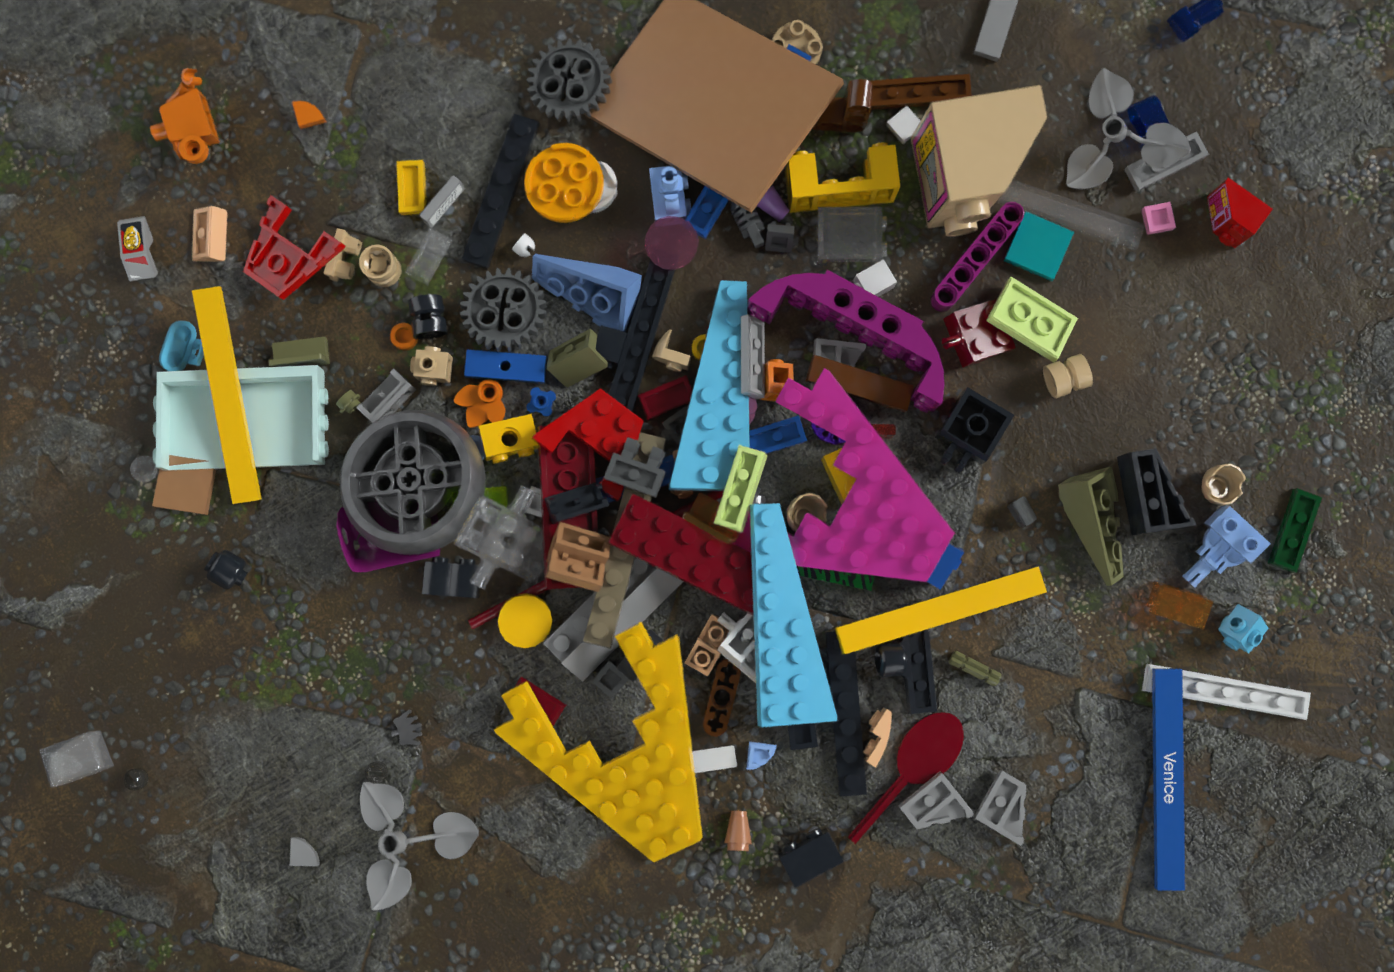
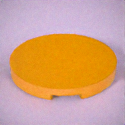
M557 143L532 158L525 172L524 187L530 204L541 216L554 222L569 223L586 217L596 208L603 194L604 176L598 161L587 149L572 143Z

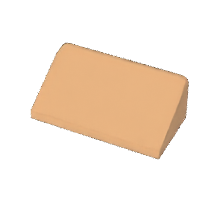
M215 206L194 209L192 261H225L226 210Z

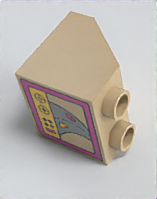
M1041 85L931 103L911 136L928 229L944 226L946 236H961L976 231L978 229L977 221L991 216L990 208L1006 192L1047 119Z

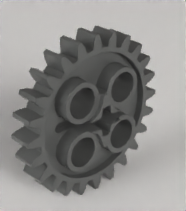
M569 38L565 46L558 40L557 48L555 49L549 44V52L547 54L541 50L539 51L542 57L541 60H532L536 68L528 69L532 76L527 78V82L531 86L528 88V92L532 96L531 99L534 105H537L540 113L545 112L549 119L555 114L557 122H560L563 116L566 117L568 123H571L572 116H576L580 122L582 119L581 114L583 113L590 118V109L593 108L599 111L598 101L606 103V98L603 94L611 92L608 84L612 83L611 76L609 75L611 70L609 65H607L606 57H601V52L598 48L593 51L591 43L584 47L581 39L577 41L576 45H573L571 38ZM565 64L563 68L556 69L558 65ZM590 69L588 73L581 74L583 70ZM558 87L555 92L549 93L552 88ZM583 93L581 97L573 98L575 94Z
M497 268L495 276H492L489 271H486L487 279L485 280L477 276V286L469 283L471 293H463L467 301L460 302L461 308L464 310L460 312V315L465 320L463 322L464 328L469 329V337L473 338L476 336L475 340L478 345L485 341L487 350L494 344L497 352L501 351L502 346H506L508 352H511L513 344L522 349L521 341L524 340L531 344L530 335L539 336L536 327L544 328V322L541 319L547 318V313L543 310L547 308L546 300H542L544 298L543 291H538V283L531 284L530 275L522 279L520 270L513 276L510 268L507 269L505 274H501L500 269ZM509 289L506 296L508 308L504 310V327L502 331H499L502 322L500 312L504 308V291ZM492 293L498 294V297L495 299H487V296ZM517 296L525 297L521 302L513 301ZM486 318L495 319L491 324L483 323ZM514 320L521 321V324L517 327L509 326Z

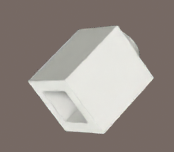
M884 259L856 274L853 280L855 285L877 297L893 289L897 283Z

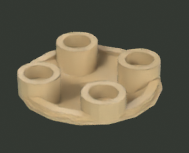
M794 20L782 26L772 37L773 42L784 48H787L788 44L812 56L810 62L814 64L820 59L823 48L821 39L813 28L804 24L801 20Z

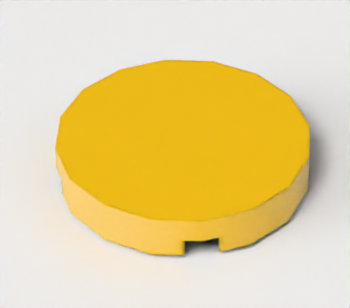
M527 593L519 594L508 599L500 609L498 617L499 631L503 638L513 646L520 648L535 647L543 642L550 633L552 626L551 611L546 602L538 596Z

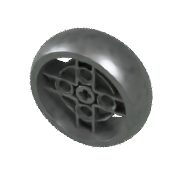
M425 410L395 412L370 424L351 444L344 458L340 475V493L343 507L356 530L370 543L383 550L409 555L438 550L462 535L473 522L480 509L486 485L484 463L478 447L471 436L453 420ZM426 432L435 433L446 438L455 447L460 461L448 462L439 450L426 443ZM395 440V446L380 458L374 471L369 472L378 454ZM416 450L414 459L407 461L408 454ZM444 473L443 481L436 485V476ZM390 479V487L383 491L384 482ZM452 492H459L449 512L440 521L431 526V517L444 508ZM377 501L388 515L398 519L399 534L381 527L372 517L367 502ZM418 502L419 509L416 513L410 514L411 506Z

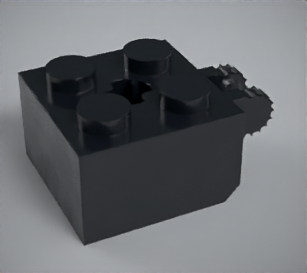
M967 387L959 396L935 437L949 445L939 462L945 465L951 459L954 450H957L963 454L955 465L954 471L957 473L962 471L969 458L982 465L991 456L1013 419L1014 414ZM973 421L978 423V426H976V428H979V431L976 430L974 432L973 430H971V426H969V424H971Z

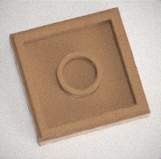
M169 455V466L207 462L206 460ZM159 469L152 506L208 515L216 469L165 471Z

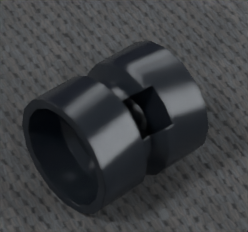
M420 295L408 300L410 316L415 318L411 322L413 338L434 339L447 334L446 319L441 316L444 313L441 295Z

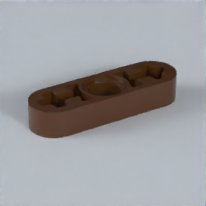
M728 659L722 660L717 666L703 720L705 732L714 737L722 735L727 729L741 675V670L733 664V669L737 670L736 675H731L728 682L734 683L733 689L726 685H717L718 679L724 681L725 673L721 672L722 666L727 667L728 663H731ZM720 689H724L730 694V700L725 705H719L714 700V694ZM711 706L719 710L727 709L726 715L720 713L719 722L723 723L722 728L718 727L716 731H712L711 725L707 724L708 720H713L715 716V711H710Z

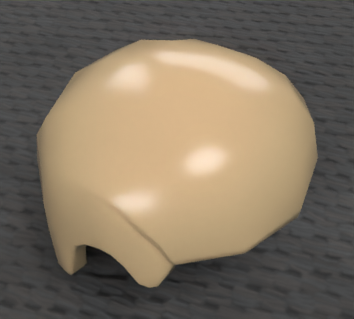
M1233 464L1213 466L1203 476L1202 493L1212 504L1218 506L1232 504L1243 494L1241 485L1246 480L1245 475L1238 466Z
M812 493L797 496L790 502L787 508L788 525L796 533L806 513H810L826 523V509L828 508L826 502L819 495Z

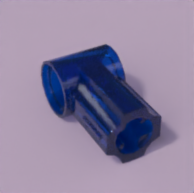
M1201 0L1189 8L1185 6L1167 19V23L1182 43L1198 33L1203 26L1220 17L1224 13L1223 3L1221 0Z

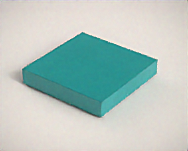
M1025 211L1004 261L1053 281L1074 232Z

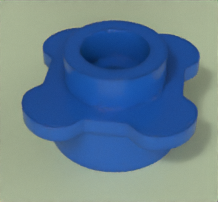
M538 387L533 388L530 391L531 400L526 406L527 410L530 413L537 412L543 414L545 417L550 416L553 412V401L556 400L555 393L553 391H541ZM539 400H544V403L539 404Z

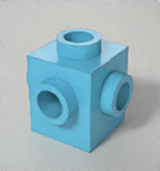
M1237 604L1230 615H1227L1222 620L1218 630L1225 638L1223 642L1235 651L1241 649L1249 654L1254 647L1261 643L1263 635L1269 628L1260 615Z

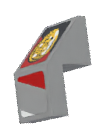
M145 216L118 220L120 257L129 281L156 277L158 271L149 250L153 237Z

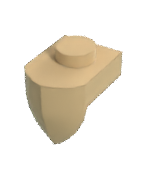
M668 330L658 341L652 358L665 363L666 368L681 372V369L688 371L691 356L667 349L672 330Z

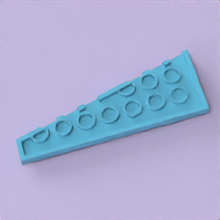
M720 281L674 462L669 490L724 491L738 446L750 448L749 396L741 394V316L747 315V282Z

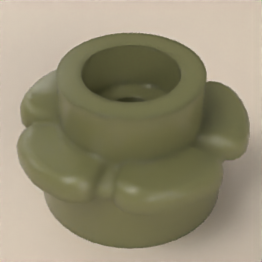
M352 390L346 392L336 403L341 409L340 413L345 411L349 414L353 413L357 409L356 407L361 404L358 401L360 395L355 394Z

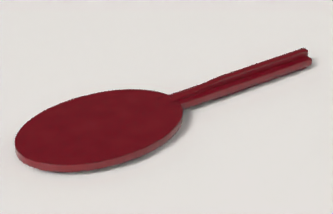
M946 712L930 714L919 720L906 733L897 752L896 762L900 776L849 834L848 838L856 844L908 782L924 784L938 772L944 774L953 765L961 751L964 740L963 726L956 716Z

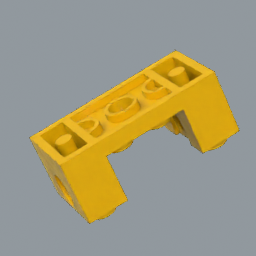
M881 142L868 147L867 159H864L863 162L864 177H853L846 182L829 179L823 181L822 184H818L815 153L808 154L807 151L795 152L786 164L785 170L789 212L894 202L900 188L896 146Z

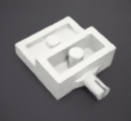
M723 612L717 619V622L722 624L729 632L717 651L756 683L754 616L747 613L743 619L735 622Z

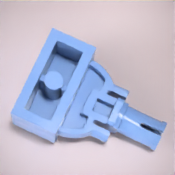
M672 166L649 168L656 227L682 224L691 210L690 198L685 199L684 189H689L687 175Z
M1228 505L1220 506L1204 522L1208 529L1203 536L1202 545L1195 551L1200 555L1199 560L1182 577L1196 588L1211 571L1216 570L1221 574L1227 567L1237 566L1244 561L1252 563L1271 543L1233 508Z

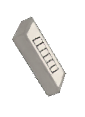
M454 175L450 177L420 213V217L430 228H433L465 189L462 182Z

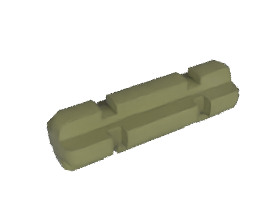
M958 651L952 653L949 659L951 665L957 668L961 667L963 671L980 680L985 679L986 683L997 686L1001 679V673L993 669L989 670L988 666L970 657L966 658V655Z

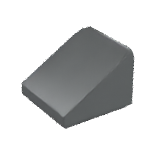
M1025 496L1008 504L1007 507L1020 528L1026 527L1037 520V516Z

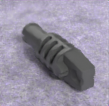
M731 201L730 211L743 238L750 237L756 249L765 245L760 231L764 230L765 227L756 208L751 213Z

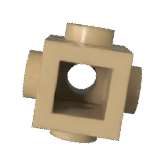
M425 346L424 350L416 349V356L411 358L410 371L417 380L421 381L420 384L437 386V382L450 383L453 357L448 352H440V348Z

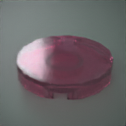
M666 216L655 221L650 226L645 239L646 251L653 263L663 269L670 270L688 265L694 259L699 244L695 228L689 221L677 216Z

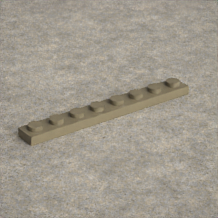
M640 432L638 438L640 447L633 460L647 464L652 447L664 450L667 442L666 438ZM625 487L614 529L632 494L649 502L652 496ZM611 545L609 558L605 564L602 587L599 592H596L583 639L585 643L609 649L612 647L635 561L634 556Z

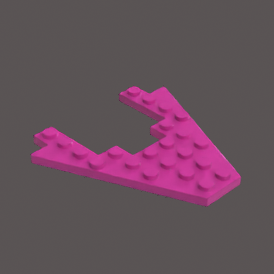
M823 369L812 390L788 378L775 402L845 440L846 442L833 466L856 478L831 525L810 513H806L795 535L787 532L796 566L927 582L955 532L829 370ZM717 508V510H716L714 516H713L712 519H711L712 521L715 520V517H716L718 508ZM749 512L743 533L726 529L734 533L730 540L731 543L751 552Z

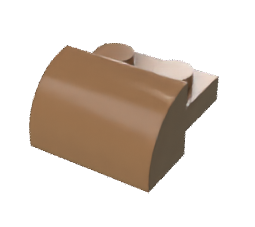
M559 522L547 556L546 577L599 592L603 583L605 564L609 558L610 545L608 542L610 537Z

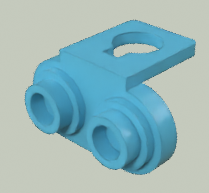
M176 321L168 329L159 355L160 365L166 371H181L187 364L201 365L204 356L201 339H196V329L190 322ZM196 350H199V353H198V355H197V357H196V355H195Z

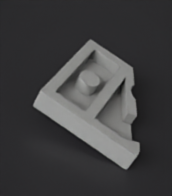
M1000 770L974 815L975 819L1022 846L1024 841L1022 831L1023 820H1025L1024 799L1026 798V784Z

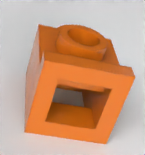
M772 359L765 364V396L759 400L776 401L787 379L794 380L793 364L784 363L781 359Z

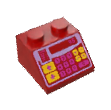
M1229 177L1207 196L1213 233L1219 237V240L1224 245L1234 248L1252 237L1273 210V208Z

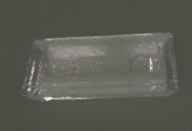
M429 227L404 273L428 285L453 239Z

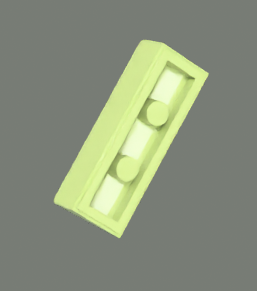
M741 445L738 446L714 524L743 533L750 512V505L753 503L767 459L765 452Z

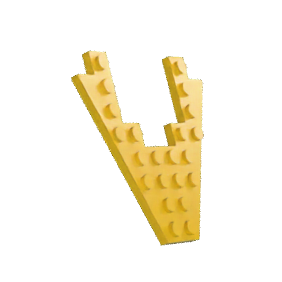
M639 622L618 633L615 638L655 707L635 717L633 720L634 725L645 742L644 744L604 764L590 740L566 751L527 681L501 695L513 719L497 726L494 731L654 863L699 842L702 838V828L679 638L675 635L654 645L642 622Z

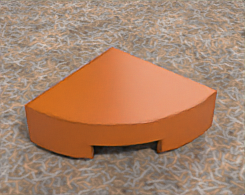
M305 101L292 102L300 129L326 122L322 113L313 104Z

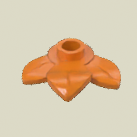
M484 380L478 386L466 385L454 398V403L467 407L466 421L470 428L479 427L486 423L488 419L493 423L502 421L505 417L506 410L501 401L503 389L495 380ZM488 389H494V395L491 398L485 395Z

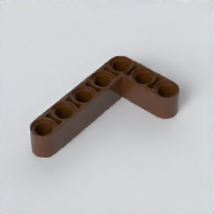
M864 79L849 81L845 97H834L812 130L864 131L871 112L872 82Z

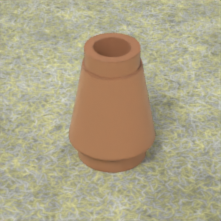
M731 811L724 842L727 843V850L749 851V844H752L747 811Z

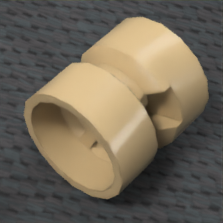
M371 245L361 253L359 266L362 272L375 285L389 287L399 280L401 265L385 246Z
M1082 354L1069 357L1064 361V364L1057 361L1043 367L1044 380L1053 398L1068 395L1072 389L1075 391L1091 387L1093 384L1090 366Z

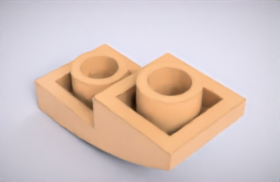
M711 614L685 661V664L706 676H709L721 653L717 649L726 639L729 632L728 629L717 622L719 617Z
M883 708L881 712L877 710L871 717L869 724L872 726L869 731L878 737L876 740L871 739L863 751L866 754L864 760L875 768L884 753L891 729V711Z

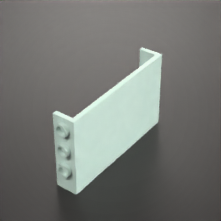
M318 365L237 368L255 466L325 465V457H328L329 454L328 442L325 441V431L328 430L329 422L327 415H325V405L328 404V391L326 388L324 389V370ZM207 370L157 372V393L153 399V407L156 411V422L153 424V434L156 438L153 461L156 464V468L164 471L226 469ZM169 455L206 460V462L169 466Z

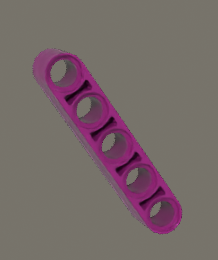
M1008 202L1002 206L938 285L931 296V305L935 310L946 312L953 307L1020 224L1024 217V210L1019 203ZM1004 213H1012L1015 217V221L1011 222L1006 220V218L1004 217ZM988 233H996L999 237V241H991L988 238ZM978 252L982 255L983 261H974L971 253ZM955 273H963L967 278V282L957 281ZM938 293H947L950 296V302L943 303L940 301Z

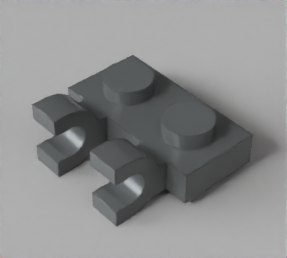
M627 437L622 454L613 453L604 479L656 498L666 473L664 470L659 469L666 453L663 449L653 446L647 464L633 460L640 444L637 440Z

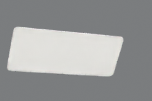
M733 745L692 751L695 773L737 767Z

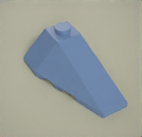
M539 254L533 256L532 280L555 296H563L573 303L572 308L578 312L583 310L593 317L592 321L598 326L602 325L619 331H626L640 295L642 275L614 266Z

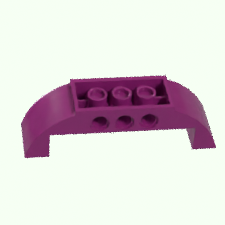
M829 270L825 274L802 273L777 279L762 287L749 298L747 312L762 322L771 323L786 297L789 299L788 303L798 309L804 307L812 311L811 315L823 322L828 320L836 324L835 328L845 334L851 332L859 337L858 340L869 347L875 345L882 349L881 352L891 359H896L897 357L905 361V366L915 372L920 370L924 372L910 399L915 402L914 407L927 413L929 410L934 412L942 404L944 373L941 359L932 339L921 326L924 321ZM835 303H842L844 307H838ZM859 315L866 316L868 320H862ZM883 328H888L892 333L885 332Z

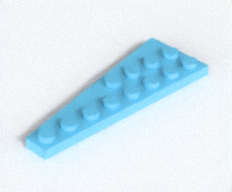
M751 504L750 527L758 726L769 727L837 721L836 710L780 504Z

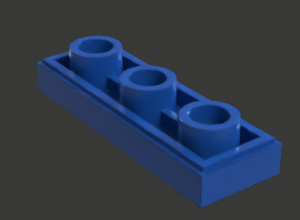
M467 350L464 376L468 378L545 384L547 356ZM509 363L510 369L503 371L502 366Z

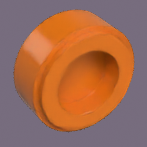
M399 323L391 330V342L400 350H410L418 342V339L413 338L412 325L408 323Z

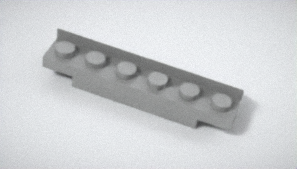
M635 557L611 649L583 641L596 591L543 644L562 662L561 664L583 682L619 646L615 636L629 627L643 622L684 581Z

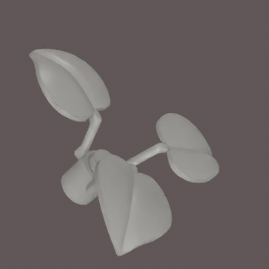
M1103 68L1096 76L1089 94L1091 112L1100 119L1110 116L1105 120L1102 127L1103 133L1106 136L1103 140V149L1100 152L1098 147L1092 144L1076 148L1068 161L1066 185L1075 189H1089L1105 182L1113 170L1112 160L1104 156L1107 153L1109 143L1121 142L1126 136L1145 144L1141 150L1143 160L1147 165L1160 169L1173 165L1189 154L1191 150L1189 141L1178 128L1168 123L1151 125L1147 130L1146 139L1128 130L1124 121L1117 117L1116 112H1124L1130 107L1133 100V89L1124 78Z
M364 782L360 792L362 817L367 826L375 831L383 830L389 825L384 830L385 834L379 839L378 848L382 854L393 861L391 862L387 859L377 861L368 870L366 885L372 910H381L395 905L410 890L412 882L411 873L405 867H398L399 860L395 854L402 853L406 849L407 844L436 839L435 849L441 856L447 859L459 858L468 852L479 836V830L475 823L463 814L448 812L439 815L434 820L433 829L435 834L407 838L400 831L392 832L394 828L393 820L399 818L404 809L403 796L399 790L388 784Z

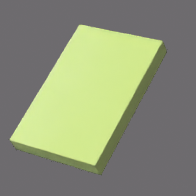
M1010 277L1006 281L986 321L1054 363L1058 360L1078 318L1013 277Z

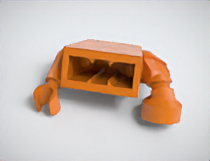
M185 68L181 73L182 82L166 101V104L159 108L163 122L150 126V130L156 141L168 138L180 159L186 160L191 164H199L206 160L209 154L208 145L218 144L220 141L206 97L195 88V85L200 86L202 84L201 77H194L197 69Z

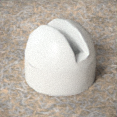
M524 233L512 250L522 257H528L531 254L526 249L530 248L534 251L535 243Z

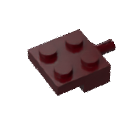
M996 299L955 311L943 319L950 337L942 339V344H945L943 347L945 349L955 347L963 368L1016 348L1010 335L986 321L997 301Z

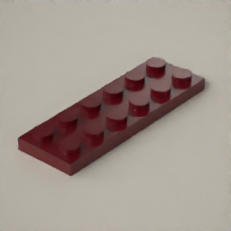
M539 426L538 432L546 426ZM567 431L552 453L538 444L545 589L582 588L546 577L547 556L559 523L552 524L544 498L596 482L594 450ZM597 511L562 521V523L598 533Z
M635 494L631 495L610 537L609 545L754 616L751 552Z

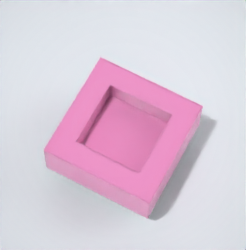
M1170 202L1146 206L1141 210L1147 235L1170 231L1176 228Z

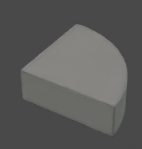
M300 837L291 838L290 866L320 865L318 853L305 839Z

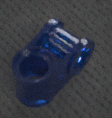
M1155 95L1131 104L1127 109L1129 120L1141 138L1146 139L1147 130L1153 124H1170L1159 98Z

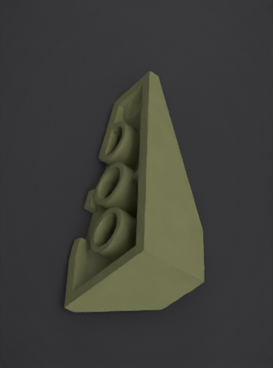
M1106 467L1070 477L1058 484L1059 498L1063 503L1065 513L1105 584L1112 586L1124 576L1121 543L1116 541L1117 527L1120 526V518L1114 517L1113 503L1118 502V491L1112 467Z

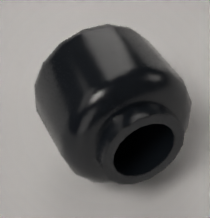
M222 550L220 553L215 551L204 569L207 571V579L226 590L231 589L234 584L240 586L248 574L244 570L246 566L245 560L228 550Z

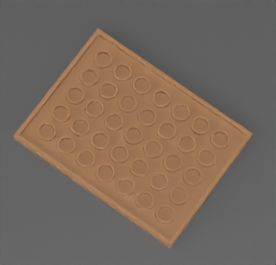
M664 0L610 73L612 83L608 84L611 92L603 94L606 98V103L598 101L599 111L593 108L590 109V119L752 213L841 89L844 82L842 78L697 0Z

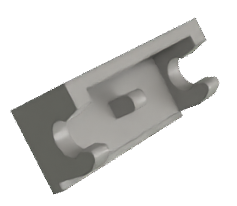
M392 369L390 371L391 374L362 404L356 407L372 423L386 415L395 413L416 391L395 369Z

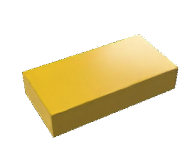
M423 160L397 161L400 215L420 214L427 206L425 163Z

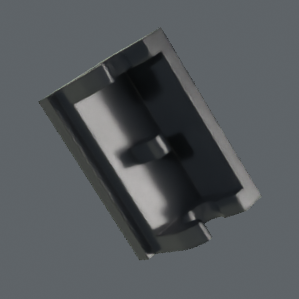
M595 482L544 498L552 524L609 506L607 498L602 496L601 489L603 487L601 483L596 484Z

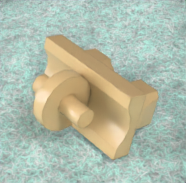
M337 228L334 238L346 247L325 265L324 274L329 276L330 280L338 282L339 278L352 279L355 266L352 263L345 262L346 253L358 256L362 243L360 240L350 236L345 230Z

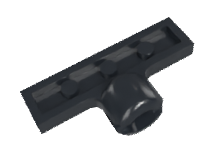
M900 604V605H897V609L903 608V607H906V606H909V605H912V604ZM929 629L900 637V641L895 644L879 645L875 651L877 672L882 677L902 676L904 678L908 714L937 712Z

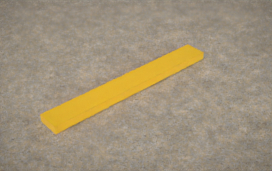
M222 287L192 290L232 504L260 500L262 498Z
M1038 566L835 628L842 654H848L1037 596L1047 591Z

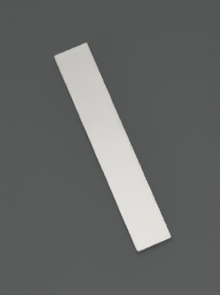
M1146 664L1142 691L1152 692V668L1168 667ZM1182 670L1183 698L1307 720L1311 693Z

